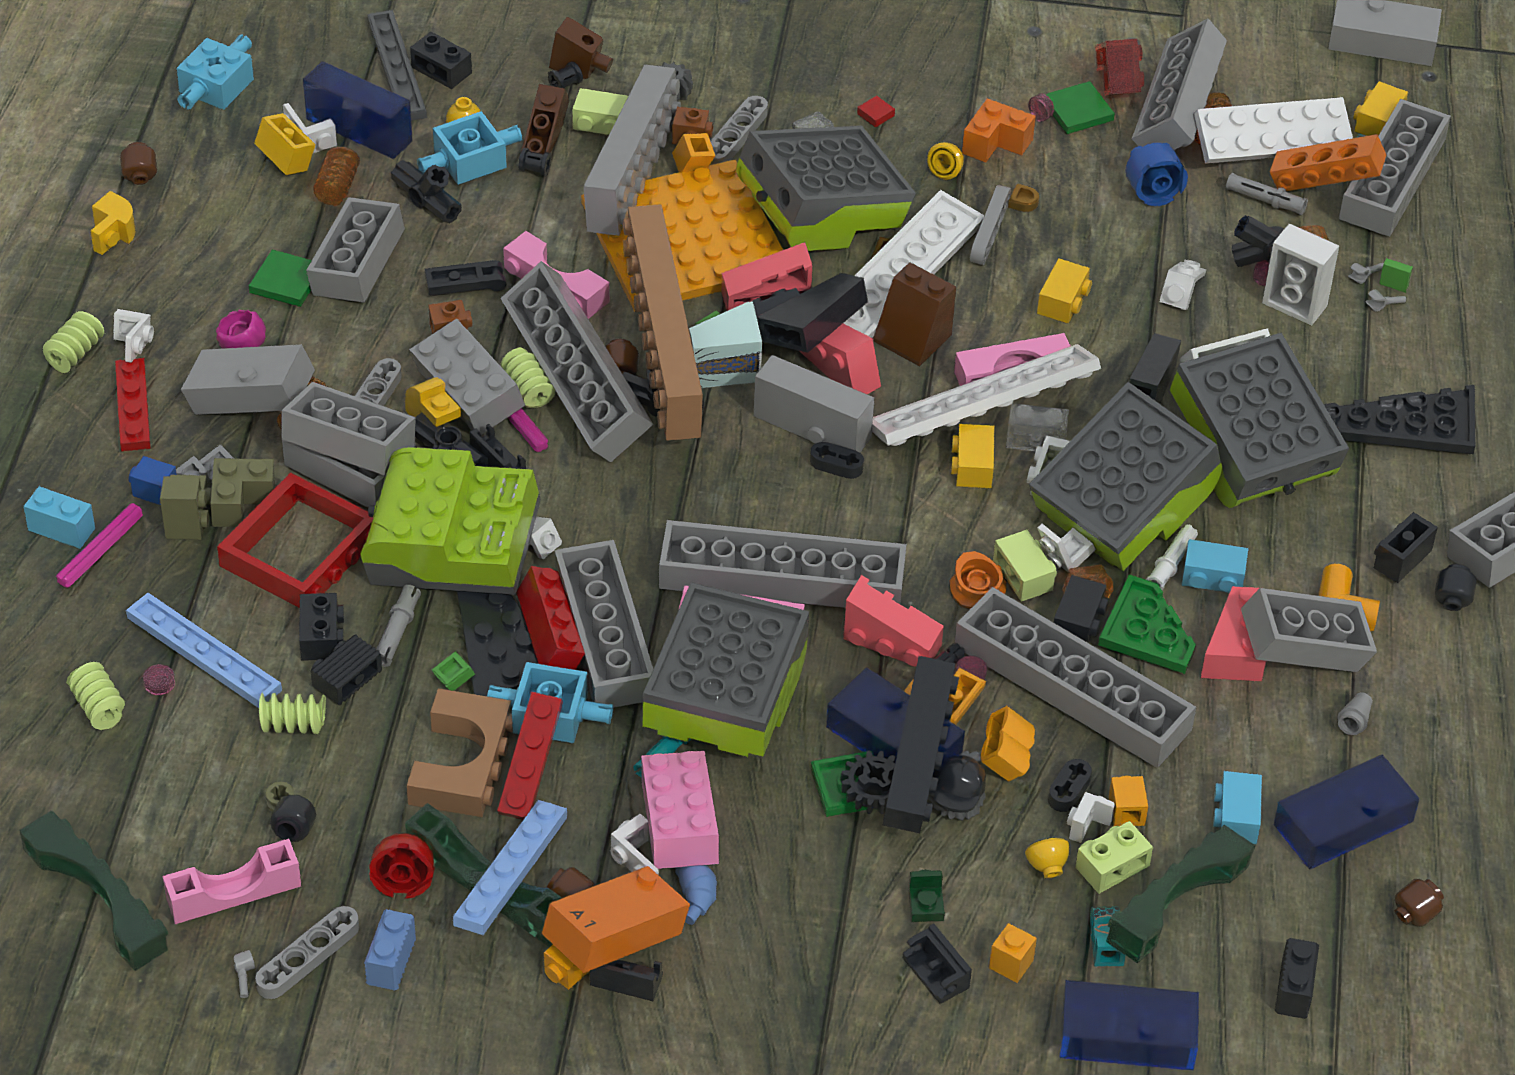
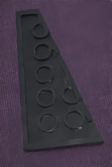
M1467 385L1464 390L1458 391L1444 388L1440 389L1439 393L1427 395L1421 391L1379 397L1378 401L1366 403L1364 399L1353 400V404L1339 406L1336 403L1324 404L1345 441L1474 454L1476 446L1475 385Z
M457 591L468 663L475 673L471 677L474 694L487 696L490 685L517 690L526 662L539 664L523 612L511 594Z

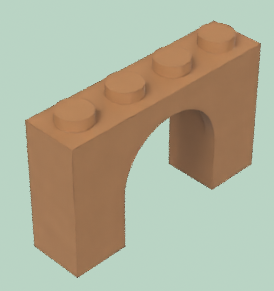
M438 688L430 711L431 731L471 739L480 745L483 750L476 759L460 766H443L414 761L407 783L408 805L483 817L486 805L491 806L493 801V781H498L500 778L502 766L501 762H499L501 756L505 757L508 751L509 738H507L508 732H513L511 700Z

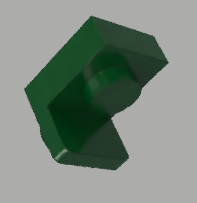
M925 869L910 872L908 893L912 922L944 921L942 871Z

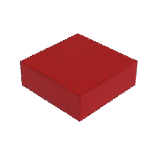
M875 96L858 106L857 114L874 127H877L895 116V108L880 97Z

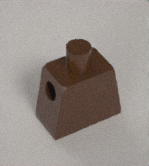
M566 17L555 33L549 68L558 71L566 67L567 63L573 61L579 66L583 79H588L596 68L608 73L612 66L613 58L601 53L603 38L575 20Z

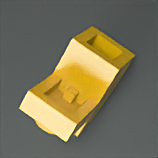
M109 191L92 206L95 227L91 230L93 250L101 255L111 247H114L119 240L129 244L135 236V223L131 204L125 198Z
M438 377L431 378L406 390L405 411L410 416L416 417L423 413L435 427L461 417V408L445 392V382Z

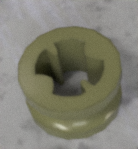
M282 781L271 784L265 792L268 809L272 812L274 811L277 803L280 801L275 800L276 796L280 798V795H294L293 787L287 782Z

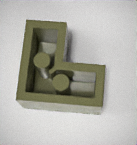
M214 458L210 502L212 527H237L243 521L244 504H260L274 490V459Z
M170 475L163 477L160 503L166 539L202 540L203 528L209 527V510L206 509L207 505L211 506L212 488L207 486L206 475Z

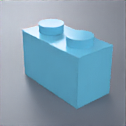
M39 486L23 506L28 531L81 549L95 530L91 504Z
M1189 539L1182 586L1230 593L1232 586L1243 587L1248 548Z
M1224 771L1222 783H1216L1214 802H1220L1219 808L1214 810L1213 827L1219 828L1218 840L1257 844L1261 826L1262 775Z

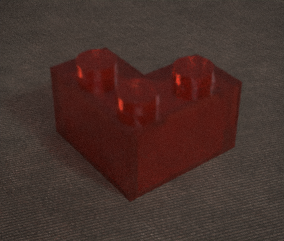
M1112 40L1095 45L1097 71H1103L1104 95H1124L1141 92V87H1144V73L1140 71L1139 61L1142 60V47L1138 45V40Z

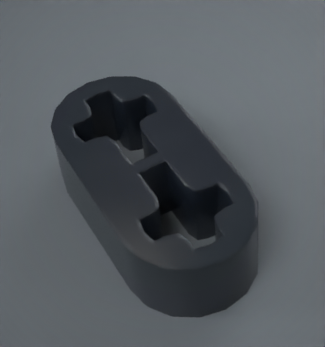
M818 442L811 447L810 463L815 469L848 479L857 478L863 473L864 457L860 452L829 442Z
M1072 759L1063 766L1049 789L1048 803L1051 808L1059 812H1067L1072 807H1075L1091 781L1092 768L1088 762L1082 759ZM1077 772L1081 773L1075 780L1071 779L1072 775H1076ZM1065 790L1069 791L1068 796L1065 795L1063 798L1058 797L1062 796Z

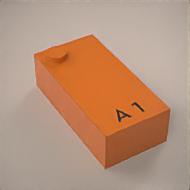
M649 866L550 903L542 934L585 973L680 935L690 903Z

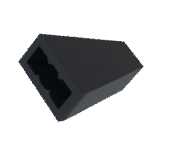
M840 273L761 314L758 317L762 341L808 353L868 303L864 278Z
M1154 333L1130 377L1129 383L1159 404H1161L1176 367L1181 340Z

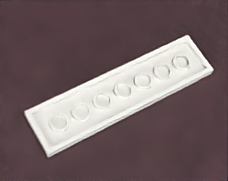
M940 190L855 275L864 278L868 303L846 320L844 324L873 338L893 277L909 262L935 274L977 232L984 215Z
M1076 344L873 417L872 432L887 445H900L905 443L907 438L916 435H928L933 432V429L943 425H956L960 422V419L968 416H981L993 407L1009 406L1013 403V400L1018 398L1034 397L1043 389L1062 387L1068 380L1087 378L1092 375L1093 371L1101 369L1099 358Z

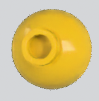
M460 97L449 108L446 114V123L475 114L481 110L471 99Z
M942 142L934 145L929 150L927 164L930 171L936 177L949 180L956 177L962 170L964 158L961 150L956 145Z
M1063 838L1041 840L1030 845L1026 849L1025 855L1031 866L1043 872L1044 878H1054L1063 874L1062 867L1067 862L1069 856V843Z

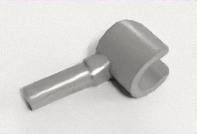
M1354 263L1351 266L1353 273L1348 275V277L1363 284L1369 275L1382 270L1384 263L1366 268L1358 263Z
M1374 289L1368 293L1372 299L1365 301L1374 311L1378 312L1386 305L1405 303L1406 297H1384L1378 290Z
M250 950L234 956V967L239 978L241 998L248 997L246 971L255 969Z

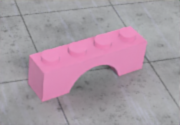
M527 231L503 248L504 268L510 274L516 275L521 279L541 261L548 265L547 243ZM589 269L576 273L555 270L562 276L588 319L610 302L609 282Z
M1065 333L956 352L954 373L959 385L962 386L1071 346Z
M289 839L257 848L256 853L248 863L226 874L208 875L192 867L163 876L166 900L175 924L301 887L299 863Z

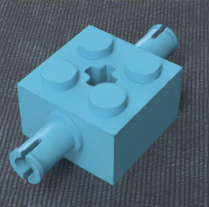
M240 34L230 46L206 38L177 67L179 92L182 93L178 96L179 104L189 110L200 100L224 110L254 80L252 58L250 54L245 53L252 47L251 40L247 36L243 38V34Z
M480 111L434 127V154L418 158L417 165L423 174L432 165L445 167L459 185L507 168L506 146L521 142L522 134L517 125L497 132L483 112Z
M526 662L517 690L490 685L487 697L511 700L513 733L515 734L520 733L531 692L563 700L553 740L574 743L579 724L583 719L610 724L613 715V704L608 705L586 701L588 692L587 672Z

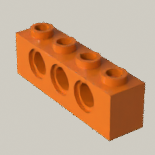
M1378 134L1277 151L1269 172L1277 189L1281 187L1286 189V191L1380 176L1387 155Z

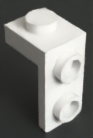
M289 103L283 105L284 114L316 144L313 154L337 146L335 124L331 119L305 127Z
M1184 260V262H1179L1170 268L1159 302L1184 310L1188 309L1195 283L1205 276L1206 269L1200 268V264L1192 260Z
M117 309L114 313V339L125 341V361L132 362L138 354L142 353L143 348L148 342L150 343L153 339L154 327L150 325L151 315Z
M1046 435L1043 446H1037L1034 456V463L1037 464L1036 467L1030 466L1027 483H1030L1070 441Z
M1043 524L1037 527L1041 536L1039 541L1048 552L1046 557L1054 563L1057 569L1062 567L1067 572L1072 573L1096 550L1093 543L1074 528L1060 539Z
M638 814L633 819L624 821L616 831L611 833V855L618 864L625 865L631 872L649 866L659 875L658 869L637 850L638 847L649 839V821L643 815Z

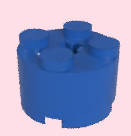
M1151 143L1143 147L1137 146L1131 151V157L1125 169L1126 177L1136 195L1149 206L1166 205L1174 200L1173 196L1179 191L1180 193L1184 191L1188 182V174L1170 144Z

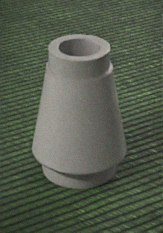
M1363 692L1357 693L1338 713V726L1344 733L1357 735L1366 729L1373 703L1372 698L1368 694Z

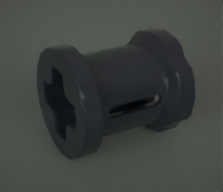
M571 61L566 64V67L558 71L552 70L548 72V81L550 86L565 88L572 84L582 83L583 75L579 66Z
M524 147L519 157V171L539 172L541 176L546 177L550 170L552 155L550 152H545V154L531 152L529 148Z

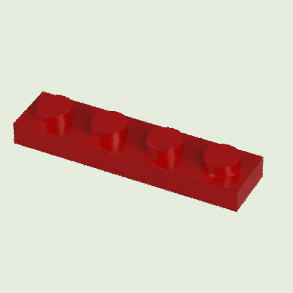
M137 358L132 362L116 360L121 452L151 449L144 358Z
M531 692L498 806V814L524 820L533 808L562 708L563 700L561 698Z

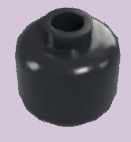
M1451 564L1447 568L1442 569L1437 576L1435 587L1436 600L1443 604L1445 609L1450 611H1459L1461 608L1471 605L1474 600L1477 584L1475 575L1468 567L1460 564Z
M284 796L277 803L271 815V829L282 840L289 839L290 842H299L310 833L315 823L316 809L303 796Z

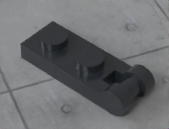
M498 260L425 268V279L429 296L490 288L493 291H502L507 285L505 276L502 275L504 272L502 263Z

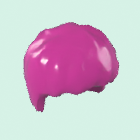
M232 311L220 320L216 329V339L222 349L259 347L265 342V323L255 311Z

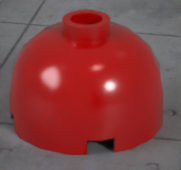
M395 833L384 838L375 847L369 864V876L375 888L386 896L393 898V893H407L404 899L423 894L430 887L435 870L433 853L428 845L416 835L409 833Z

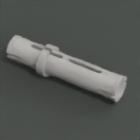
M1235 173L1229 175L1226 183L1227 190L1270 203L1273 208L1280 209L1281 207L1299 215H1303L1308 204L1307 198L1287 193L1284 188L1276 189L1238 176Z
M413 585L403 586L397 603L390 609L389 614L391 617L376 649L381 653L383 667H388L392 663V658L405 628L414 618L413 610L421 596V591L417 588L414 595H411L415 588Z

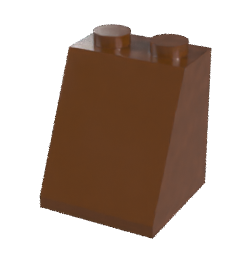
M909 262L893 277L873 342L917 366H921L952 335L956 286Z

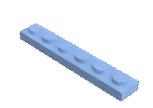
M146 593L126 610L129 620L259 708L262 692L265 701L269 702L272 693L278 695L282 691L281 682L151 594Z
M541 800L536 802L453 916V926L484 935L567 819V808Z

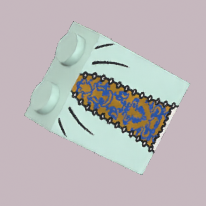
M746 302L689 328L701 388L755 383V376L761 369L762 339L753 302Z

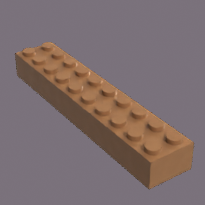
M662 205L628 207V218L623 219L624 235H628L627 240H623L624 257H629L626 260L628 275H633V277H630L631 293H636L634 295L635 312H640L638 314L639 331H644L642 333L643 350H648L645 354L647 370L652 369V372L649 373L651 389H656L653 392L655 409H660L657 412L659 429H664L666 440L701 438L703 394Z

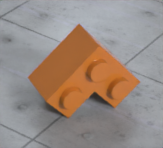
M987 98L964 129L962 154L983 162L988 161L997 147L1023 155L1033 141L1036 116Z

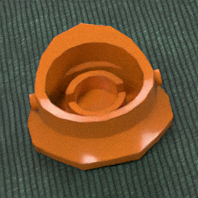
M976 551L964 552L956 561L955 574L949 581L950 591L954 600L961 607L971 609L992 587L1005 594L1006 581L1003 578L1000 565L994 563L986 555Z

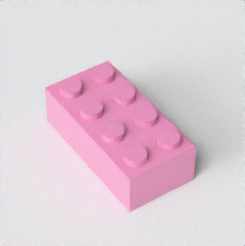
M705 751L642 755V788L646 816L649 821V836L654 866L657 869L719 864V834Z

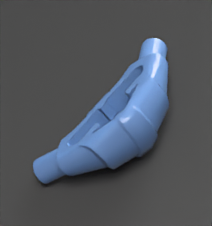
M707 865L676 867L675 870L686 901L690 903L685 920L690 925H693L700 915L704 916L711 904L716 900L717 879L714 872Z

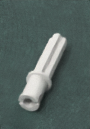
M1187 524L1181 528L1163 557L1157 558L1154 570L1146 579L1157 583L1161 590H1163L1168 579L1177 573V565L1187 551L1188 540H1195L1198 535L1197 530L1192 525Z

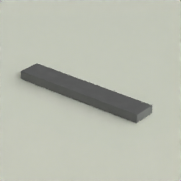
M393 10L367 14L368 24L400 122L427 118V111Z

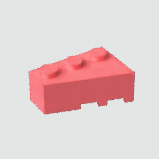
M801 243L723 272L721 293L726 311L757 298H761L762 301L768 299L774 292L785 288L788 291L797 288L799 294L811 289L812 262L806 243Z
M844 323L808 353L800 351L831 380L865 394H869L881 387L873 338Z
M861 575L846 599L844 640L879 652L881 655L903 661L914 667L917 666L919 656L934 659L942 646L944 626L913 606H910L909 609L892 600L894 597L892 593L887 590L884 594L867 584L869 582L868 578Z
M1232 586L1205 653L1201 678L1262 681L1266 661L1256 660L1241 612V608L1259 588Z

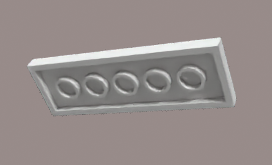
M1343 97L1197 109L1194 113L1205 164L1275 158L1277 151L1353 138Z

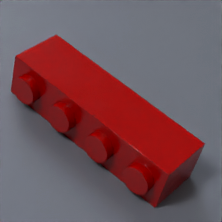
M531 566L517 590V596L538 663L576 670L585 652L559 572L551 568Z

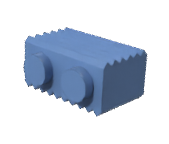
M388 909L383 911L364 962L366 983L368 985L390 990L399 989L398 984L401 983L402 973H405L404 968H406L410 952H412V947L416 941L413 915Z

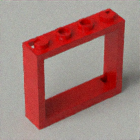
M290 472L217 546L219 565L225 570L300 608V594L325 593L333 584L339 582L343 573L351 565L357 563L361 556L362 548L366 543L373 517H369L368 511ZM298 501L353 528L352 532L304 582L247 554Z

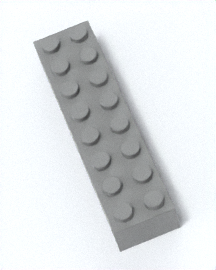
M653 65L643 66L584 184L587 232L619 236L623 228V219L628 218V207L637 205V197L644 191L645 180L650 178L652 166L658 162L659 151L661 147L664 148L666 145L667 134L672 132L677 106L681 107V103L677 102L680 81L676 79L675 68Z
M541 261L500 298L592 451L612 462L653 425L566 282L558 272Z
M667 520L659 563V589L683 591L684 586L696 583L742 595L846 608V599L860 576L863 575L869 579L868 585L883 594L887 590L894 595L892 600L901 604L907 544Z
M993 587L957 622L955 643L963 647L967 655L1156 768L1165 761L1192 731L1196 706Z

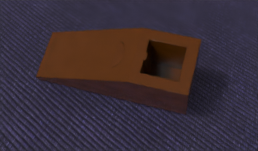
M539 84L522 149L524 147L529 148L531 152L541 154L552 152L563 127L570 101L564 88Z

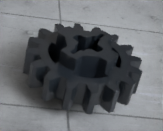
M867 751L866 758H862L857 754L855 755L854 763L847 761L846 768L841 773V793H846V802L855 801L856 810L861 809L863 806L867 807V814H871L873 809H878L880 814H884L895 768V756L892 755L886 759L884 758L883 751H880L877 756H873L870 751Z

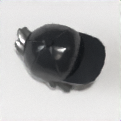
M964 751L960 755L947 758L941 764L940 771L935 776L938 778L935 796L928 795V800L933 804V808L937 811L941 810V816L948 815L950 820L956 817L963 821L965 817L969 820L971 817L979 814L980 806H983V800L986 797V774L984 768L980 765L982 761L978 751L972 753Z

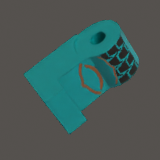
M1091 907L1090 923L1094 966H1124L1127 942L1126 937L1123 936L1119 907ZM1102 951H1117L1112 957L1101 955Z

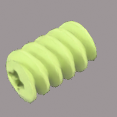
M84 311L74 313L71 319L67 320L64 326L60 327L58 332L45 342L43 353L46 360L55 370L61 373L69 372L71 366L76 365L78 359L83 358L85 352H88L92 345L98 342V338L103 337L104 328L101 322L93 315Z
M519 347L508 352L503 357L501 367L517 384L525 407H542L553 399L555 389L534 354Z
M89 662L70 673L66 683L75 695L76 700L80 703L81 708L85 711V715L90 720L91 725L99 730L116 726L121 720L125 701L120 696L119 691L114 688V683L104 671L103 665L99 662Z
M263 692L261 693L259 721L263 732H269L273 724L276 733L282 732L284 725H286L288 733H294L298 725L301 734L307 733L309 726H311L314 734H319L325 721V695H322L320 702L316 703L313 694H310L307 703H303L301 694H297L293 703L290 701L288 693L284 694L282 702H278L276 693H272L269 702L265 701Z

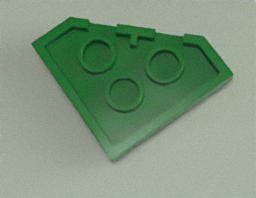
M1129 574L1099 637L1098 645L1185 674L1195 653V642L1191 636L1186 635L1180 618L1171 605L1168 606L1163 598V591L1157 583Z

